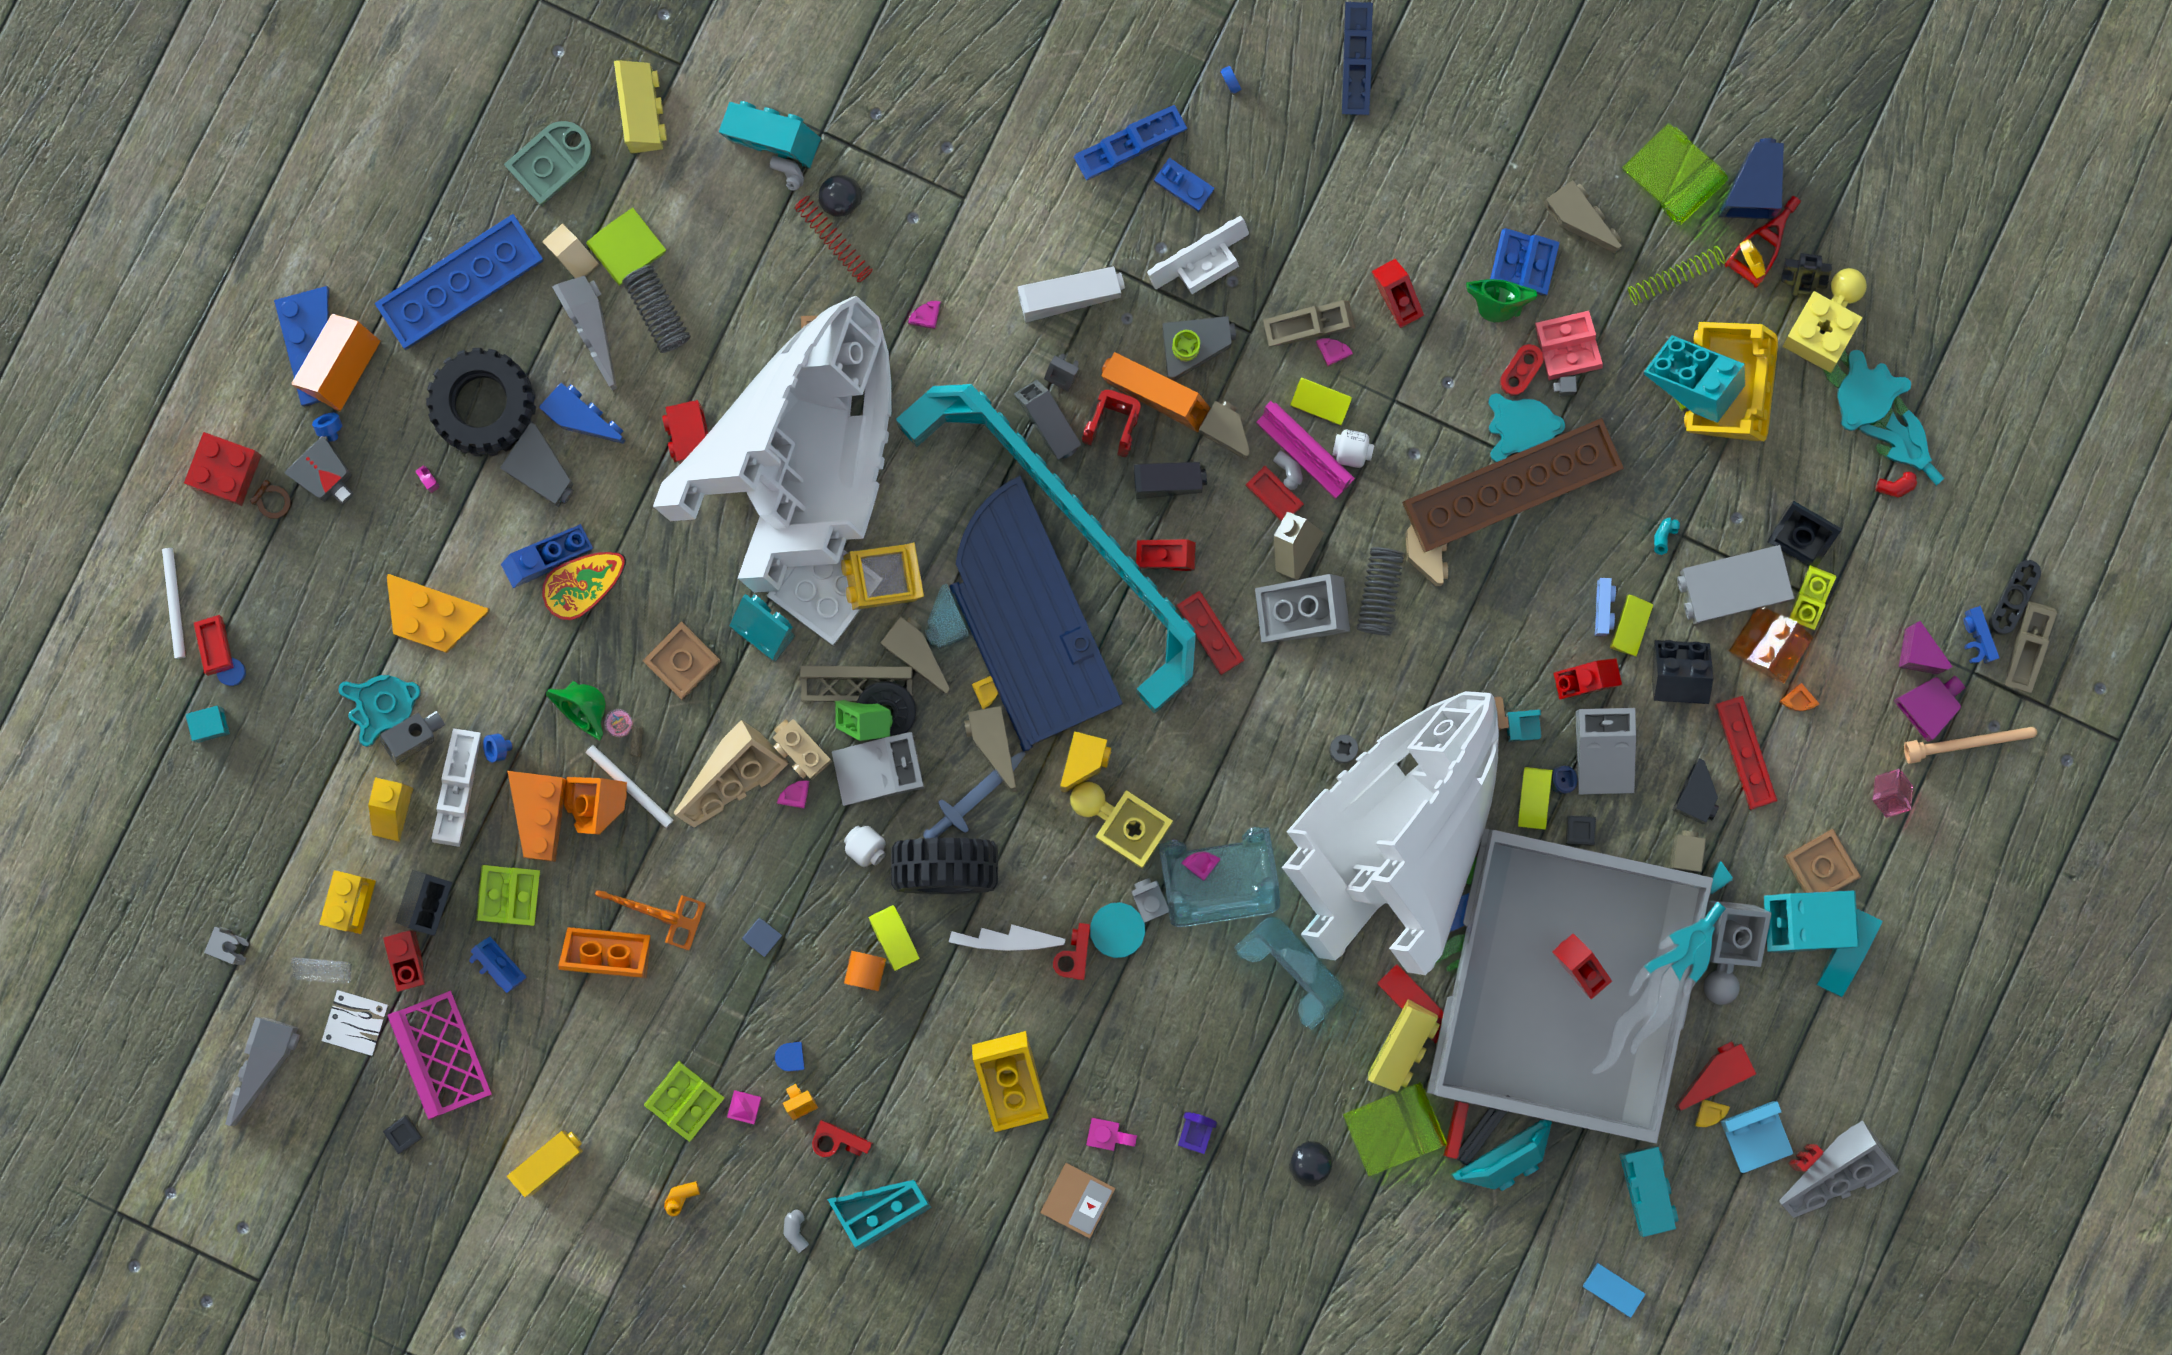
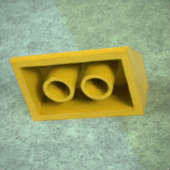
M1074 731L1060 785L1062 792L1067 793L1078 784L1099 774L1102 767L1107 768L1111 748L1107 747L1106 739Z

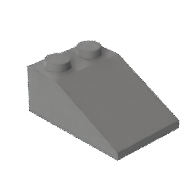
M1327 574L1255 588L1261 643L1314 638L1350 632L1344 577Z

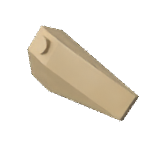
M741 720L721 740L674 811V814L695 828L723 811L724 805L736 798L740 801L747 796L746 792L759 784L763 787L770 783L789 763L759 731Z

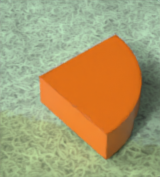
M1802 683L1779 701L1782 705L1794 711H1806L1819 705V702Z

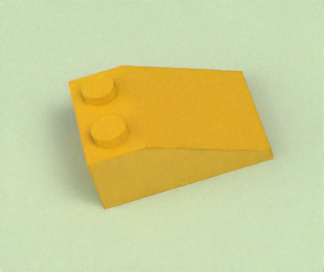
M1026 1031L972 1045L974 1065L994 1132L1048 1119Z

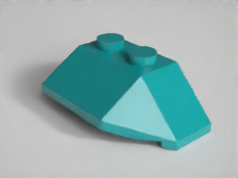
M1546 1119L1538 1121L1470 1162L1469 1165H1465L1455 1171L1451 1176L1458 1181L1494 1190L1498 1187L1501 1191L1515 1184L1513 1178L1522 1173L1526 1177L1539 1169L1537 1164L1543 1161L1552 1121Z

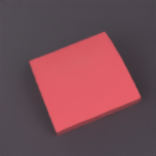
M1589 311L1535 323L1548 380L1602 369L1603 363L1596 343V333Z

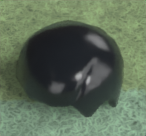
M847 175L831 176L819 188V204L826 213L834 217L847 216L861 204V188L856 180Z
M1308 1141L1302 1143L1294 1150L1289 1163V1169L1295 1181L1303 1186L1314 1187L1328 1178L1332 1170L1333 1159L1328 1148L1319 1142Z

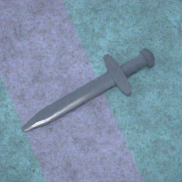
M1021 751L1011 757L1013 771L1024 758L1025 752ZM995 770L954 807L944 800H939L938 804L945 816L930 830H925L924 838H938L952 824L966 833L969 829L962 817L1002 782Z

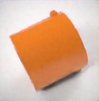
M851 951L844 984L879 991L886 958Z

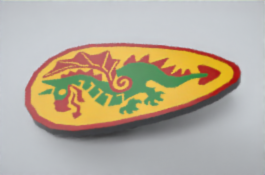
M598 552L568 561L554 568L546 576L543 583L542 597L545 606L552 615L560 619L574 620L582 617L593 609L617 584L626 565L625 556L616 552Z

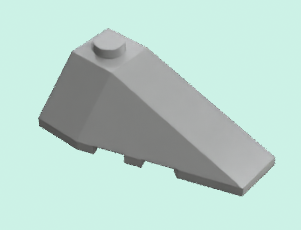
M581 276L552 286L569 318L576 326L581 339L589 349L608 386L612 391L617 389L602 306L597 298L602 294L595 281L588 282L585 276Z
M255 1017L244 1052L249 1055V1058L244 1062L238 1074L239 1081L242 1082L241 1088L237 1087L233 1093L225 1125L236 1126L288 1057L290 1051L296 1049L300 1037L299 1034H296L298 1027L267 1017Z
M1861 1121L1839 1135L1825 1150L1823 1155L1779 1201L1788 1213L1795 1218L1825 1206L1827 1200L1841 1196L1844 1199L1851 1196L1850 1191L1865 1186L1866 1189L1875 1187L1899 1172V1170L1875 1134L1864 1121Z

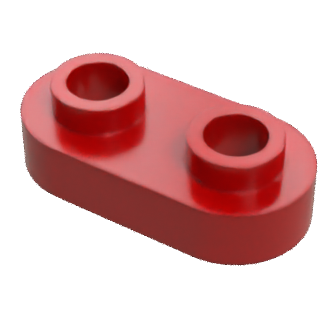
M1527 344L1517 351L1500 378V387L1504 393L1510 396H1517L1525 391L1543 363V353L1540 348ZM1524 356H1532L1534 360L1533 363L1526 364L1524 362ZM1516 378L1518 386H1510L1509 379Z

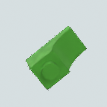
M847 700L835 701L836 728L859 741L890 737L892 716L889 709L878 703L860 704Z

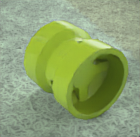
M1191 330L1178 332L1173 339L1172 345L1175 357L1186 362L1197 357L1200 349L1198 335Z

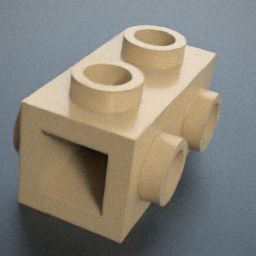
M786 719L775 728L774 731L777 734L773 738L777 743L773 747L784 759L789 755L795 761L792 767L803 779L808 776L813 780L832 762L794 719L790 722Z

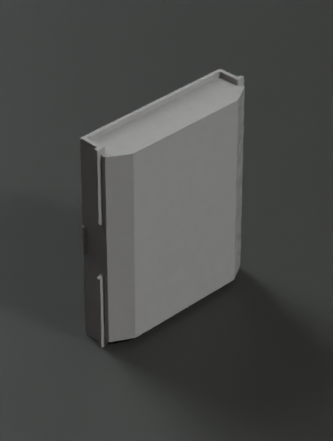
M1484 829L1463 924L1467 929L1452 996L1447 997L1427 1093L1657 1144L1680 1031L1684 1028L1691 993L1689 988L1691 978L1688 976L1693 965L1691 964L1686 968L1680 981L1670 966L1673 963L1662 966L1652 973H1649L1644 968V965L1652 959L1673 950L1678 945L1673 944L1668 935L1705 918L1713 878L1497 830ZM1572 934H1575L1594 953L1612 980L1592 1000L1565 971L1552 953L1562 941Z

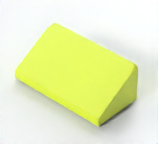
M1301 378L1290 406L1341 426L1352 397Z
M1627 595L1610 649L1634 657L1637 656L1653 604L1633 595Z

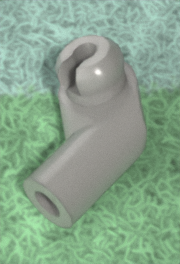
M1280 450L1273 462L1286 471L1287 478L1284 480V485L1290 490H1295L1298 484L1301 485L1303 481L1300 465Z
M793 1210L784 1219L783 1234L796 1251L800 1253L809 1245L800 1234V1224L805 1218L800 1210Z

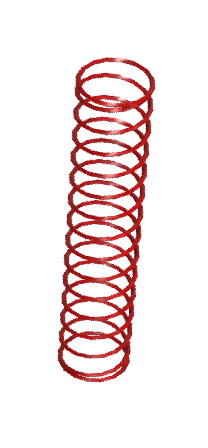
M810 196L804 197L794 207L796 212L802 211L803 213L814 202H810L804 209L797 211L798 208L808 201ZM819 206L815 207L809 214L805 216H802L801 213V217H806L807 220L809 215L813 213L816 209H818ZM823 211L819 213L813 220L808 222L805 220L806 223L811 222L810 228L816 227L815 233L821 232L819 236L820 239H827L833 232L837 230V228H835L830 234L821 238L822 233L832 225L833 222H831L829 225L825 227V229L821 230L820 232H816L819 225L826 221L828 217L823 219L818 225L811 227L814 220L817 219L820 215H822ZM840 233L834 240L828 243H825V239L824 244H832L837 238H839L842 235V233ZM844 239L839 245H837V246L834 247V248H831V249H830V246H831V244H830V245H829V250L835 249L834 252H833V254H834V255L840 254V255H839V257H840L841 254H842L846 249H848V248L851 246V244H849L843 251H841V252L835 254L836 249H837L842 243H844V242L847 240V239ZM856 249L853 250L848 256H846V257L843 258V259H839V257H838V260H844V261H843V266L849 265V266H848V269H849V267L851 266V264L861 256V255H858L852 262H850V263L844 265V262L846 261V259H847L850 255H852V254L856 251ZM865 260L862 261V262H861L857 267H855L854 269H852V270H848V269H847V271H853L852 277L858 276L857 282H861L862 280H864V279L867 277V276H865V277H864L863 279H861V280H860V278H859V277L861 276V274H862L864 271H866L870 266L866 267L861 273H859V274L853 276V274H854V272L856 271V269H857L859 266H861V265L865 262ZM869 269V270L866 271L863 275H865V274H866L867 272H869V271H870V273H871V272L873 271V269Z

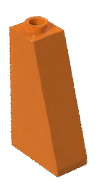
M1116 352L1103 365L1101 376L1109 385L1184 426L1199 432V428L1211 408L1198 392Z

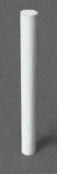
M173 548L162 549L174 658L179 659L185 658L186 655Z
M592 745L586 751V754L614 780L627 782L626 791L665 828L671 825L674 820L600 750Z

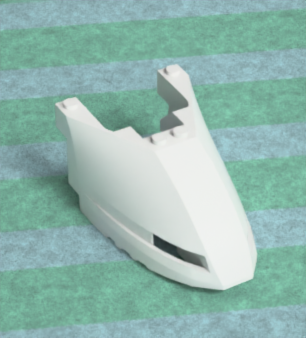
M857 296L846 299L822 312L815 320L796 333L778 351L707 436L660 486L653 507L669 521L696 519L704 495L747 492L760 517L738 579L754 593L779 591L787 567L838 564L846 540L864 538L879 488V483L876 482L878 472L884 466L885 459L882 457L884 445L888 443L889 432L887 428L892 412L889 352L879 317ZM865 389L863 415L850 416L852 396L863 395Z
M1465 691L1428 707L1382 736L1371 750L1363 752L1356 759L1357 763L1349 771L1344 770L1336 777L1338 782L1330 791L1324 789L1287 831L1298 849L1284 864L1282 869L1317 914L1301 933V936L1318 958L1336 961L1337 958L1343 955L1345 948L1376 910L1383 904L1388 903L1406 927L1389 949L1408 973L1426 975L1434 968L1435 963L1443 953L1467 878L1484 833L1492 803L1498 763L1499 729L1497 708L1491 693ZM1411 753L1419 765L1405 776L1397 763Z

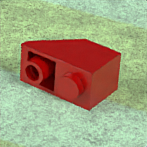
M1616 658L1593 661L1553 673L1559 700L1622 685Z
M409 930L383 937L396 991L399 992L425 985L423 960L416 932Z

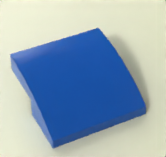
M1507 228L1502 229L1490 279L1509 281L1534 289L1537 294L1547 295L1560 242L1538 235L1530 236Z

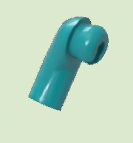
M1671 517L1661 522L1654 535L1655 553L1659 555L1667 553L1669 533L1677 534L1679 532L1680 522L1677 519L1671 520Z

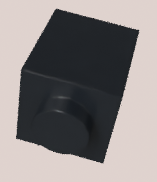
M1700 758L1695 760L1672 809L1701 824L1707 823L1708 819L1712 821L1719 808L1715 804L1718 796L1704 760Z

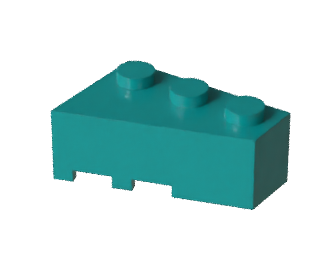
M740 101V104L729 102L719 129V133L731 142L760 152L762 150L778 154V157L785 159L787 157L797 159L802 163V166L811 168L821 137L803 123V118L793 114H788V117H784L778 111L767 107L763 111L758 110L755 105L745 101Z
M1648 1146L1620 1153L1619 1156L1640 1236L1646 1237L1676 1229L1675 1222L1679 1221L1675 1205L1671 1206L1669 1194H1672L1668 1178H1665L1663 1170L1664 1160L1659 1147Z
M915 1180L827 1199L854 1247L859 1251L932 1208Z

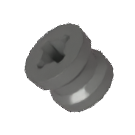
M1349 735L1337 736L1329 747L1331 757L1338 763L1351 762L1358 752L1356 740Z

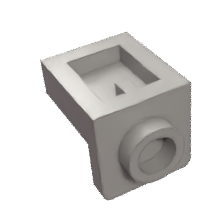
M1150 878L1134 884L1136 889L1131 891L1144 923L1170 912L1157 880L1151 882Z

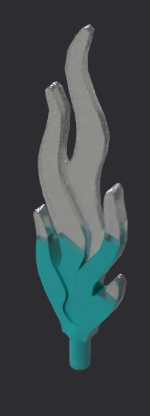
M1716 902L1704 919H1700L1693 925L1673 932L1659 944L1660 949H1665L1675 944L1678 945L1673 950L1652 959L1637 974L1633 986L1628 993L1629 996H1634L1641 988L1645 979L1650 977L1646 990L1640 999L1616 1021L1608 1055L1602 1063L1591 1071L1593 1075L1609 1069L1618 1060L1627 1036L1642 1018L1650 1014L1647 1024L1632 1039L1630 1053L1633 1055L1636 1054L1639 1044L1667 1021L1674 1008L1683 973L1692 964V970L1683 988V996H1689L1693 986L1708 967L1711 956L1712 935L1715 929L1713 925L1726 909L1723 905Z

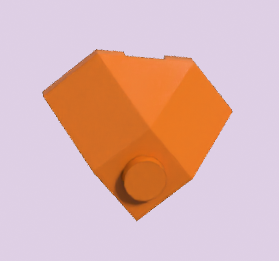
M567 777L564 806L568 813L573 814L576 820L574 826L578 833L600 834L624 811L627 798V782L603 778Z

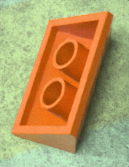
M332 314L291 385L341 412L381 341L360 322Z
M568 927L558 965L559 970L647 978L651 935Z

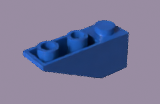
M560 383L539 406L549 418L564 430L621 444L625 442V439L621 436L623 430L612 420L607 424L600 417L603 412L592 402L587 406L581 401L582 394L571 384L566 387Z
M580 524L510 553L501 563V566L512 587L516 588L587 553L593 547Z

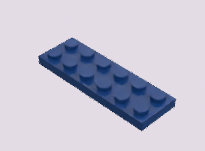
M512 214L374 304L402 347L407 350L544 260L515 215Z

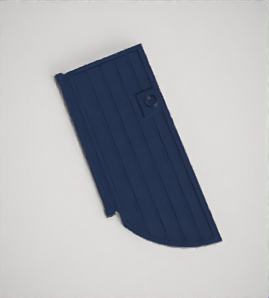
M1018 476L992 493L969 521L962 536L956 558V566L963 579V583L956 582L949 587L952 594L956 597L989 674L992 677L1018 736L1021 749L1025 752L1032 749V745L1123 705L1024 482L1021 476Z

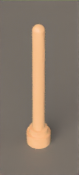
M2027 727L1930 744L1918 743L1917 740L1904 743V753L1908 764L1921 762V759H1925L1926 755L2034 738L2037 735V729Z

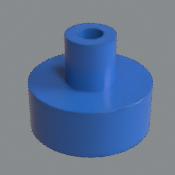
M327 413L315 419L312 426L317 436H326L328 441L332 442L338 439L337 431L342 428V422L337 413Z
M501 734L487 735L483 741V750L487 760L491 763L505 760L507 751L512 750L511 741H505Z

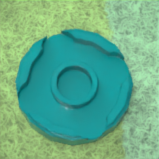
M1110 903L1100 908L1093 916L1090 925L1091 939L1095 947L1102 954L1112 958L1126 957L1134 953L1142 945L1145 936V923L1140 913L1132 906L1124 903Z

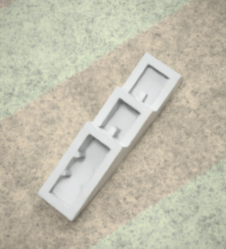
M453 728L441 779L442 787L436 808L437 817L431 838L433 843L460 847L481 738V733Z
M1012 924L1009 935L981 928L979 939L953 931L949 939V943L1000 951L1039 950L1063 946L1066 939Z

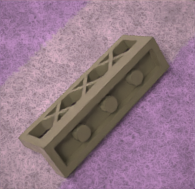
M800 666V677L802 678L801 701L835 702L847 700L857 702L859 696L852 695L857 690L861 694L863 691L860 687L867 680H875L876 682H880L879 680H890L889 682L907 680V690L911 695L913 694L912 667ZM808 679H819L827 687L819 695H807ZM825 680L834 681L829 685ZM839 680H848L855 688L846 696H839L832 687ZM852 680L862 681L858 685H856ZM830 690L834 695L825 694Z

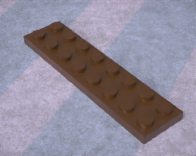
M1600 418L1407 499L1402 503L1422 550L1426 553L1624 469L1604 421Z

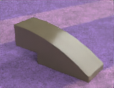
M1345 300L1319 307L1312 306L1263 320L1269 347L1310 340L1355 329L1350 303Z
M2028 601L2017 632L2004 685L2032 693L2050 642L2048 638L2057 615L2055 608Z

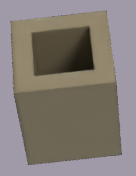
M1682 830V835H1675L1670 869L1694 873L1701 872L1706 839L1698 838L1699 833Z

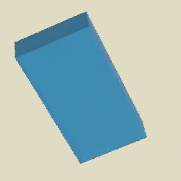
M1599 1263L1595 1265L1582 1286L1630 1318L1646 1295Z

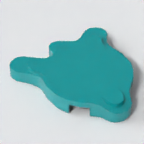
M1853 350L1848 355L1849 372L1837 391V399L1842 415L1841 425L1848 431H1854L1860 426L1880 421L1890 410L1894 399L1911 389V381L1908 378L1893 377L1884 363L1878 364L1873 370L1869 369L1865 356L1860 350Z
M1497 393L1492 394L1488 400V404L1495 414L1494 419L1489 425V431L1501 437L1499 443L1490 453V457L1494 462L1553 439L1565 429L1564 420L1554 415L1540 401L1534 399L1512 401Z
M380 675L362 684L342 682L339 685L340 695L356 702V708L349 712L348 717L360 727V744L365 747H371L380 734L408 719L412 714L415 702L421 696L420 686L414 682H404L390 675Z

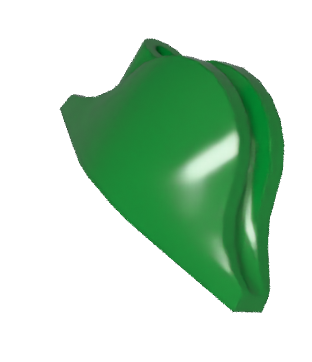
M1486 279L1466 282L1467 292L1475 298L1480 315L1490 322H1504L1514 316H1520L1523 306L1537 298L1536 290L1505 280Z
M573 681L565 689H549L546 692V696L578 728L599 741L602 739L601 720L604 716L606 703L603 694L597 688L585 684L578 685Z

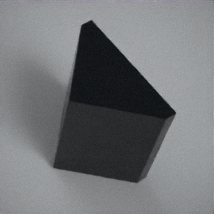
M1793 501L1786 507L1767 542L1773 546L1780 545L1783 552L1808 566L1817 567L1840 534L1842 528Z

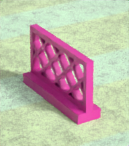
M1270 401L1265 406L1263 416L1256 424L1336 499L1355 478L1276 402Z
M451 991L387 1015L428 1120L492 1095ZM448 999L452 1009L448 1019L432 1014L437 1002ZM432 1005L429 1012L422 1009ZM418 1011L427 1015L421 1030L409 1025L406 1017L407 1014ZM453 1014L457 1024L450 1021ZM430 1017L445 1023L439 1038L424 1032ZM448 1024L460 1029L462 1036L458 1045L442 1039ZM412 1031L419 1033L417 1040H415ZM422 1035L437 1041L431 1056L420 1052L418 1048ZM463 1039L468 1050L460 1047ZM440 1042L456 1049L449 1064L434 1058ZM459 1050L469 1054L472 1059L468 1072L452 1065ZM422 1056L429 1059L427 1066H425ZM432 1061L448 1067L441 1082L429 1076L428 1069ZM473 1066L475 1067L477 1075L470 1073ZM450 1069L466 1075L460 1090L444 1083ZM469 1076L480 1080L483 1092L474 1096L463 1092ZM433 1083L440 1085L437 1090V1093L435 1091ZM442 1087L457 1092L454 1103L442 1108L438 1099ZM461 1094L469 1097L458 1102Z

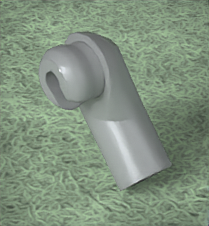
M775 155L771 158L770 168L784 172L787 177L786 186L790 190H798L804 183V176L795 161Z

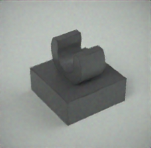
M1061 354L1059 357L1054 356L1044 379L1069 391L1079 370L1078 361L1075 360L1072 365L1064 361L1065 354Z

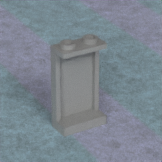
M1780 545L1683 568L1680 571V576L1677 577L1679 590L1681 593L1685 592L1687 603H1684L1686 617L1688 620L1692 619L1693 625L1777 603L1790 602L1794 599Z

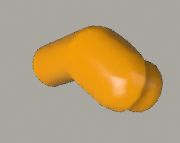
M697 1181L676 1186L670 1190L664 1203V1209L669 1216L673 1217L680 1214L686 1198L700 1195Z

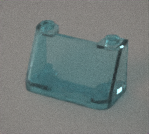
M1269 827L1250 828L1242 836V842L1189 851H1187L1186 844L1178 840H1169L1158 844L1169 918L1173 926L1186 927L1270 914L1280 908L1279 881ZM1209 852L1220 858V861L1204 881L1181 864L1191 854Z
M1272 916L1262 920L1232 949L1241 959L1244 958L1250 962H1259L1271 953L1308 992L1300 1000L1298 1013L1301 1018L1299 1021L1308 1030H1313L1343 997L1344 990L1340 981L1292 930L1277 917Z

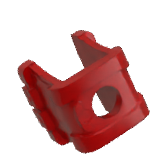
M1104 390L1098 397V404L1092 422L1089 421L1084 428L1082 442L1092 446L1104 409L1108 408L1129 416L1117 453L1118 456L1127 457L1132 445L1131 433L1139 417L1140 402L1131 396L1113 390Z

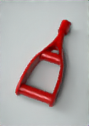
M1791 196L1784 206L1785 209L1779 216L1754 230L1742 241L1750 240L1758 234L1775 246L1772 258L1765 269V275L1756 278L1750 268L1734 258L1741 249L1740 244L1724 266H1728L1752 283L1754 288H1757L1771 269L1778 255L1787 218L1790 213L1796 210L1801 201L1797 197ZM1776 227L1778 233L1775 234L1768 228Z

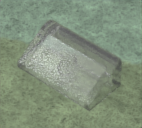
M295 957L291 959L293 974L297 980L350 983L351 962Z

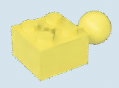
M1846 268L1837 272L1831 282V291L1834 295L1831 300L1813 291L1783 347L1831 373L1863 318L1846 309L1848 304L1859 301L1866 292L1867 283L1863 274L1852 268ZM1823 330L1825 334H1821L1819 331Z
M1093 782L1078 784L1070 796L1071 806L1078 815L1083 817L1097 815L1105 820L1104 825L1096 835V839L1141 869L1144 868L1173 824V820L1127 790L1115 807L1106 802L1103 789ZM1140 824L1139 830L1142 833L1139 836L1136 834L1133 837L1129 836L1130 830L1127 828L1128 825Z

